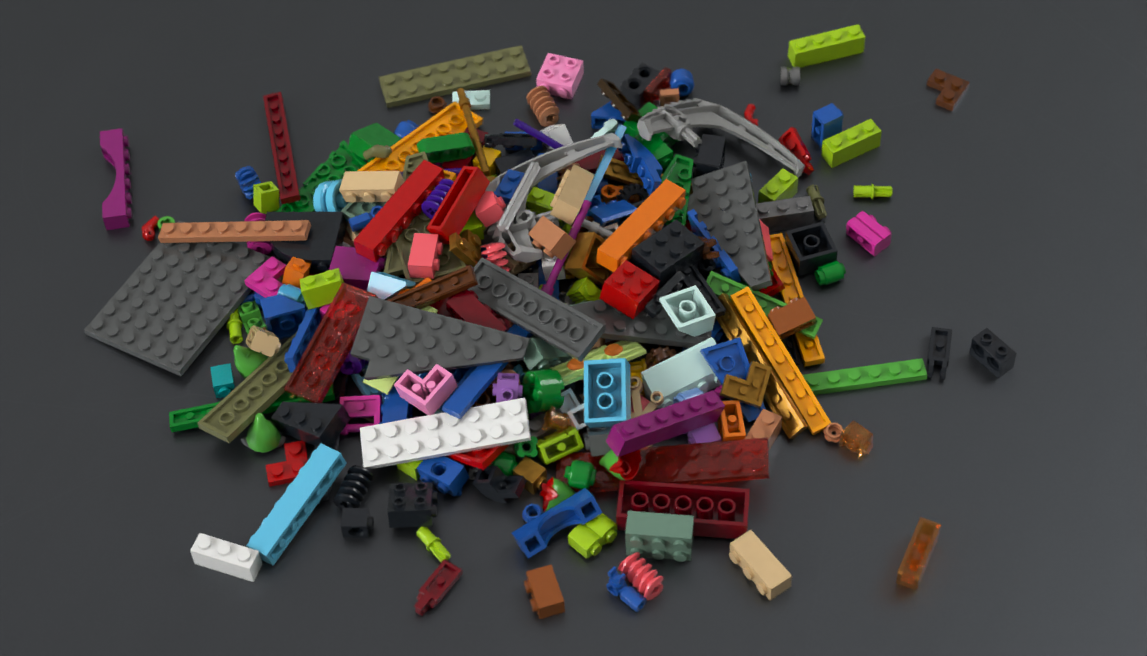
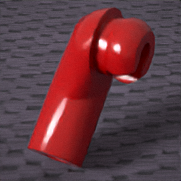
M748 104L744 112V118L758 126L759 120L753 118L756 107L754 104Z
M157 216L152 217L142 226V237L147 241L155 238L154 229L158 226L159 220Z

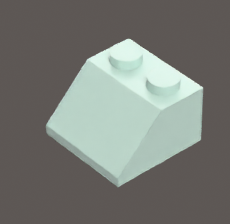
M696 285L659 298L660 303L679 331L695 337L713 330L716 315Z

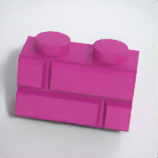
M861 211L856 217L847 222L846 234L874 257L891 244V231L888 227L880 225L873 215H868Z

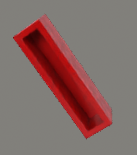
M463 166L427 226V230L431 234L439 235L440 243L450 244L449 236L455 232L458 235L461 233L479 200L485 193L490 181L479 167Z

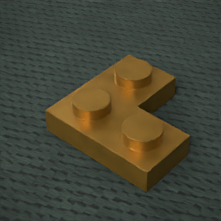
M469 229L462 232V237L456 232L449 236L450 251L467 266L472 265L474 268L482 258L479 236L473 234Z
M752 361L750 362L746 380L726 374L720 395L760 408L772 367Z

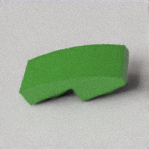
M255 300L245 302L237 308L247 336L253 325L260 328L265 327L267 330Z

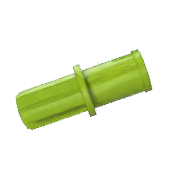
M874 184L866 186L854 185L853 188L854 198L866 197L873 199L874 197H891L893 194L891 186H874Z
M238 309L230 315L226 324L230 334V341L233 344H239L243 341L241 331L243 324L240 321Z
M428 527L418 529L416 535L426 545L427 551L432 552L440 562L443 560L448 561L451 558V554L441 544V539L435 537Z

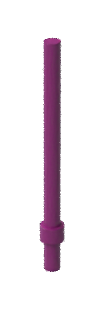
M584 200L568 234L574 240L592 204L588 200ZM569 252L562 260L557 258L546 284H543L541 288L543 292L552 296L553 286Z

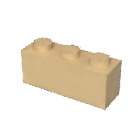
M347 171L344 173L339 191L345 202H387L405 181L400 171Z
M749 530L730 543L729 556L735 564L738 563L744 575L749 580L752 579L762 595H766L769 600H772L791 587L792 575L752 530Z

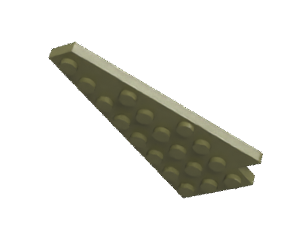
M425 151L406 156L402 175L404 181L423 160L428 161ZM423 211L413 218L409 227L404 229L397 241L389 246L384 273L400 276L404 274L405 279L416 282L415 286L425 278H411L408 270V260L414 233L431 234L427 230V226L432 219L428 218ZM443 244V253L438 258L440 260L439 271L435 272V277L431 280L433 281L466 267V264L450 251V244Z

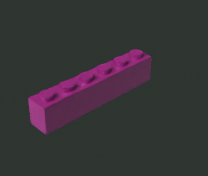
M712 390L615 424L606 442L615 455L620 457L717 422L725 404Z

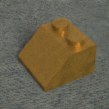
M595 232L578 233L575 238L576 243L571 249L564 269L579 279L588 277L594 284L603 286L604 281L612 272L598 264L596 258L597 249L606 240Z

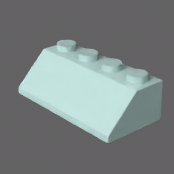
M712 337L641 372L645 398L651 401L650 396L655 391L661 392L664 397V402L655 410L672 405L673 398L678 393L695 387L706 393L722 385L700 352L701 349L717 345ZM656 396L654 400L658 401L661 397Z

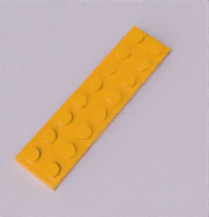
M454 101L391 146L392 154L388 158L376 157L357 171L403 172L406 156L419 153L416 145L420 140L464 133L468 125L459 103ZM471 111L477 129L483 124V118Z

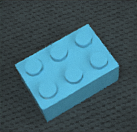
M627 359L585 360L584 423L589 428L613 427L615 424L631 419L630 363Z

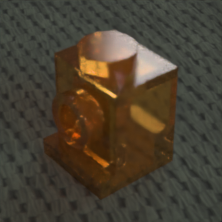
M853 420L840 433L839 445L841 447L846 445L850 451L862 456L864 453L868 454L873 448L874 434Z

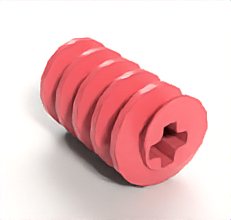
M496 242L480 246L486 248L485 251L481 252V255H487L488 258L486 260L508 272L510 271V267L504 266L509 262L508 259L503 258L507 255V252L501 250L505 248V243Z
M636 552L620 563L618 571L626 575L627 580L633 584L634 588L638 589L640 594L644 595L646 600H652L663 590L664 586L661 583L664 577L661 575L657 576L658 571L655 569L651 571L652 565L646 564V559H640L641 554Z

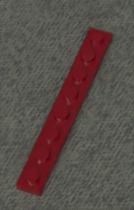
M277 92L264 95L263 100L281 203L286 204L301 200L282 93Z

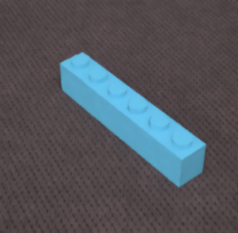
M320 444L312 452L310 459L299 470L297 477L288 485L286 492L275 503L273 510L262 521L261 526L251 536L246 545L248 548L259 551L261 560L271 565L276 563L347 464L342 454L324 444Z

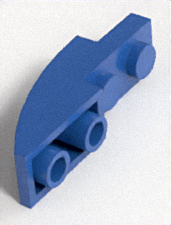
M623 134L621 141L623 148H618L619 153L622 154L625 165L628 166L630 173H637L641 178L643 186L650 196L662 183L660 178L663 168L644 145L630 135Z

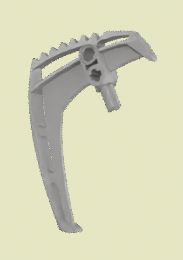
M693 98V100H678V102L658 106V109H653L652 112H648L640 118L637 124L639 135L648 141H651L653 134L665 132L675 140L688 141L693 147H697L702 142L700 137L693 132V128L721 129L741 138L792 169L796 177L801 176L805 167L786 147L758 126L722 105Z
M609 133L546 152L515 166L511 170L525 173L529 164L537 161L541 168L530 187L531 189L543 179L572 163L606 148H623L616 134ZM506 172L492 180L485 191L495 192ZM528 193L508 231H499L495 224L486 228L488 229V235H493V241L505 243V241L512 242L516 249L514 252L507 244L502 250L506 251L515 261L525 263L544 257L542 250L535 249L532 245L531 238L528 235L531 229L542 216L551 222L558 220L550 215L551 211L536 215L535 212L526 210Z

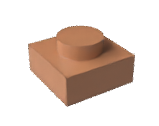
M678 88L660 90V106L671 104V102H678Z

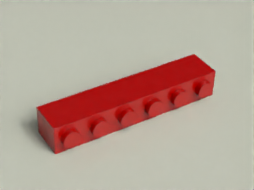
M423 160L353 240L356 253L374 262H377L380 257L384 256L389 246L397 241L404 229L409 227L413 218L421 213L422 203L426 201V198L439 185V182L445 179L443 168Z

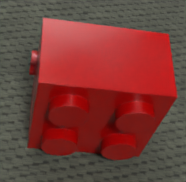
M625 260L604 281L599 299L634 319L654 298L660 280Z

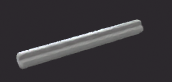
M537 161L531 162L497 224L499 231H508L541 168Z

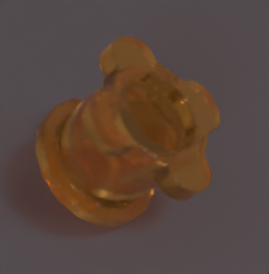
M551 406L550 410L545 414L543 430L547 431L549 427L556 429L559 433L567 430L570 423L568 414L555 412L556 407Z

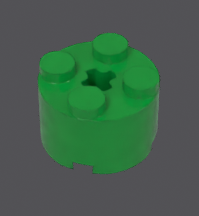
M552 369L526 372L523 383L520 385H523L522 396L526 399L528 413L559 410L564 403V396H561V389H564V383L559 372Z

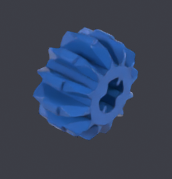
M243 167L235 172V177L243 194L250 200L254 198L253 185L260 184L261 181L253 167Z

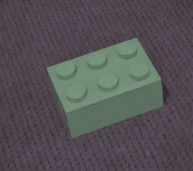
M628 511L625 532L626 556L639 552L641 554L640 558L648 557L656 560L673 559L679 562L691 561L694 516Z

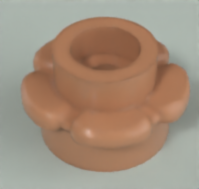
M835 422L828 424L823 431L825 439L829 442L837 443L844 436L842 426Z

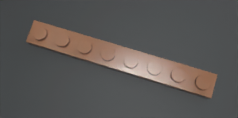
M309 220L163 223L158 239L160 243L307 241L311 224Z

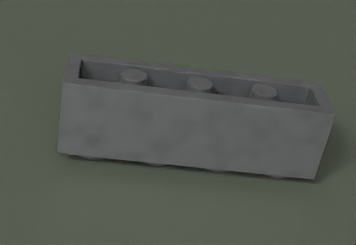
M810 196L756 203L759 219L769 228V232L800 228L813 224L814 209Z

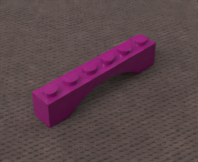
M122 128L100 131V147L103 156L116 169V181L113 189L102 203V218L106 230L130 227L129 219H132V210L129 204H132L131 194L128 193V190L131 189L130 178H128L131 172L130 166L127 164V161H130L129 150H126V147H129L128 135L124 136Z

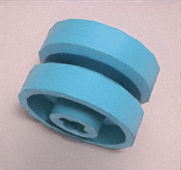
M342 179L325 181L318 185L313 196L315 212H341L349 203L345 202L339 191Z

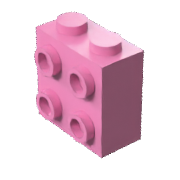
M548 53L536 78V85L545 86L550 95L572 100L584 74L583 60Z

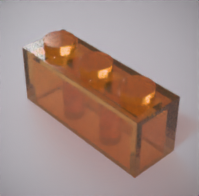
M920 517L898 569L896 583L914 590L918 589L939 539L942 524Z

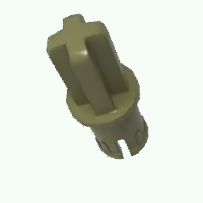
M814 184L808 186L806 191L811 198L817 219L826 218L825 201L820 195L818 186L815 185L814 187Z

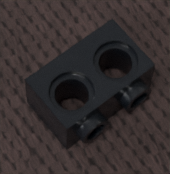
M641 63L638 68L632 71L629 78L622 82L620 86L621 92L630 103L641 107L661 85V72Z
M988 328L972 338L969 352L998 378L1014 367L1017 354Z

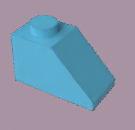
M371 271L366 295L388 300L397 296L404 289L413 288L416 282L384 272Z

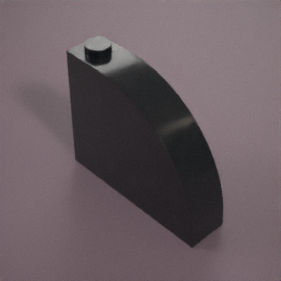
M267 212L265 221L309 220L311 224L307 241H270L272 250L280 261L287 265L294 256L311 263L309 273H323L329 270L335 247L342 246L347 228L343 212Z

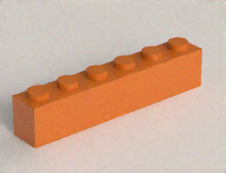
M666 179L597 249L596 262L614 272L625 260L629 261L632 255V248L660 231L667 220L670 221L675 212L684 207L686 203V190Z

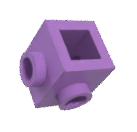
M498 373L497 384L493 383L492 396H496V403L522 398L523 385H519V374Z

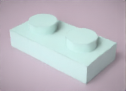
M490 90L465 91L466 97L469 98L471 103L470 110L490 109ZM457 91L452 92V103L454 101L458 103L459 101Z

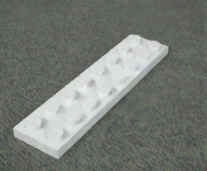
M525 398L470 407L461 419L443 412L432 414L431 416L426 415L360 428L363 468L367 470L531 440Z

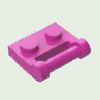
M381 395L340 397V404H343L351 418L374 417V423H347L341 435H349L350 432H360L361 427L377 425L379 422H382Z

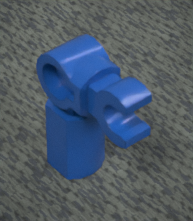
M374 206L370 213L366 212L348 219L352 231L355 232L365 228L382 206Z
M614 566L608 572L609 582L606 584L607 589L616 597L620 595V599L634 611L639 612L645 606L646 598L631 586L627 587L625 582L626 575L624 573L620 575Z

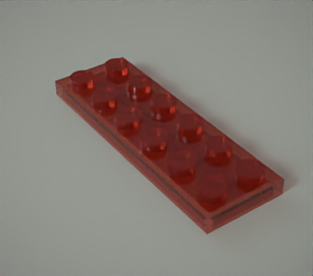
M345 283L341 284L284 388L287 393L313 403H322L354 344L369 296L378 298L376 294Z

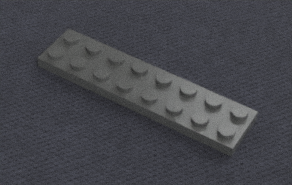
M483 257L474 267L478 285L468 290H473L483 305L487 304L493 312L580 362L583 361L606 330L605 326Z

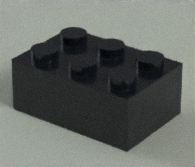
M675 220L632 248L631 263L660 280L659 289L678 271L684 272L702 260L705 243L678 220Z

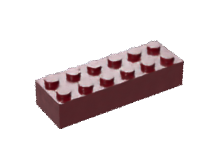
M620 480L616 514L617 530L626 531L628 511L694 516L693 536L737 539L747 532L750 489Z

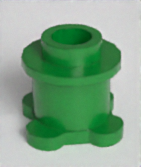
M531 436L530 441L515 443L514 451L516 455L520 458L537 456V438ZM523 444L527 446V451L523 450Z

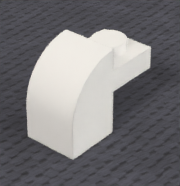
M569 388L561 393V396H564V403L560 410L568 419L567 426L571 425L579 431L587 426L584 423V403L580 405L572 389Z

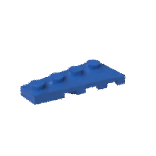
M694 209L687 212L693 234L707 239H716L714 235L710 236L707 226L703 221L698 222V214ZM716 239L717 244L712 246L710 250L719 251L720 254L719 257L713 259L716 263L715 268H719L724 277L740 283L741 279L737 266L724 249L721 251V247Z
M740 337L700 350L722 385L726 374L746 380L750 364ZM763 401L760 408L740 402L742 416L746 423L755 421L762 409H765Z

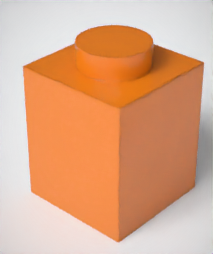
M293 256L285 267L282 284H291L301 288L300 279L309 276L311 263Z

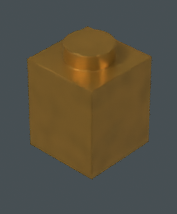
M527 456L513 470V476H523L527 480L524 489L533 495L539 489H542V483H547L546 468Z

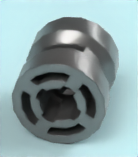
M781 67L780 84L787 85L792 83L793 85H800V67H793L792 69Z

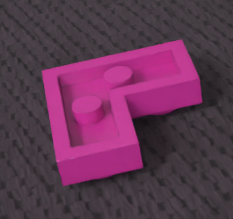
M273 256L270 257L244 280L245 285L264 298L277 295L279 288L283 285L277 279L284 274L286 264Z

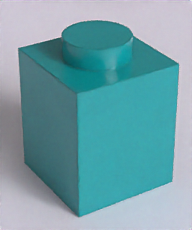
M231 363L210 367L216 398H225L236 388Z

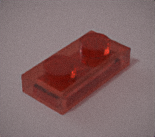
M665 67L644 90V103L650 102L653 104L655 100L660 98V90L670 87L671 69Z

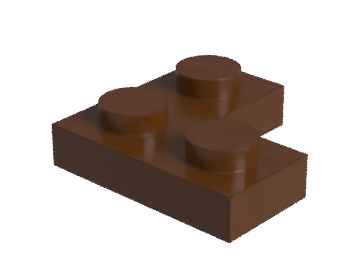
M935 69L927 80V86L941 91L935 104L950 111L954 110L969 88L970 83L939 69Z

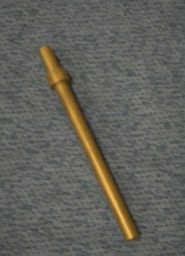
M459 88L457 90L460 109L463 110L481 170L485 176H488L490 170L470 110L471 103L469 98L466 97L464 89Z

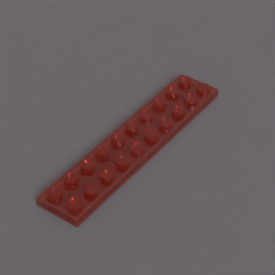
M768 438L640 449L642 461L640 462L638 473L631 481L694 485L770 479ZM590 452L572 453L557 460L556 478L568 484V479L564 478L567 465L571 466L574 460L592 463L594 469H597L594 486H590L587 489L590 493L619 490L621 480L599 464L604 455L591 456ZM571 487L576 493L582 490Z

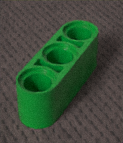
M468 133L425 138L416 145L419 153L425 151L430 163L465 159L473 156L475 153V147Z

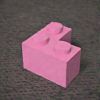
M438 364L433 367L424 379L407 369L394 384L401 398L430 416L435 414L458 387L453 374Z

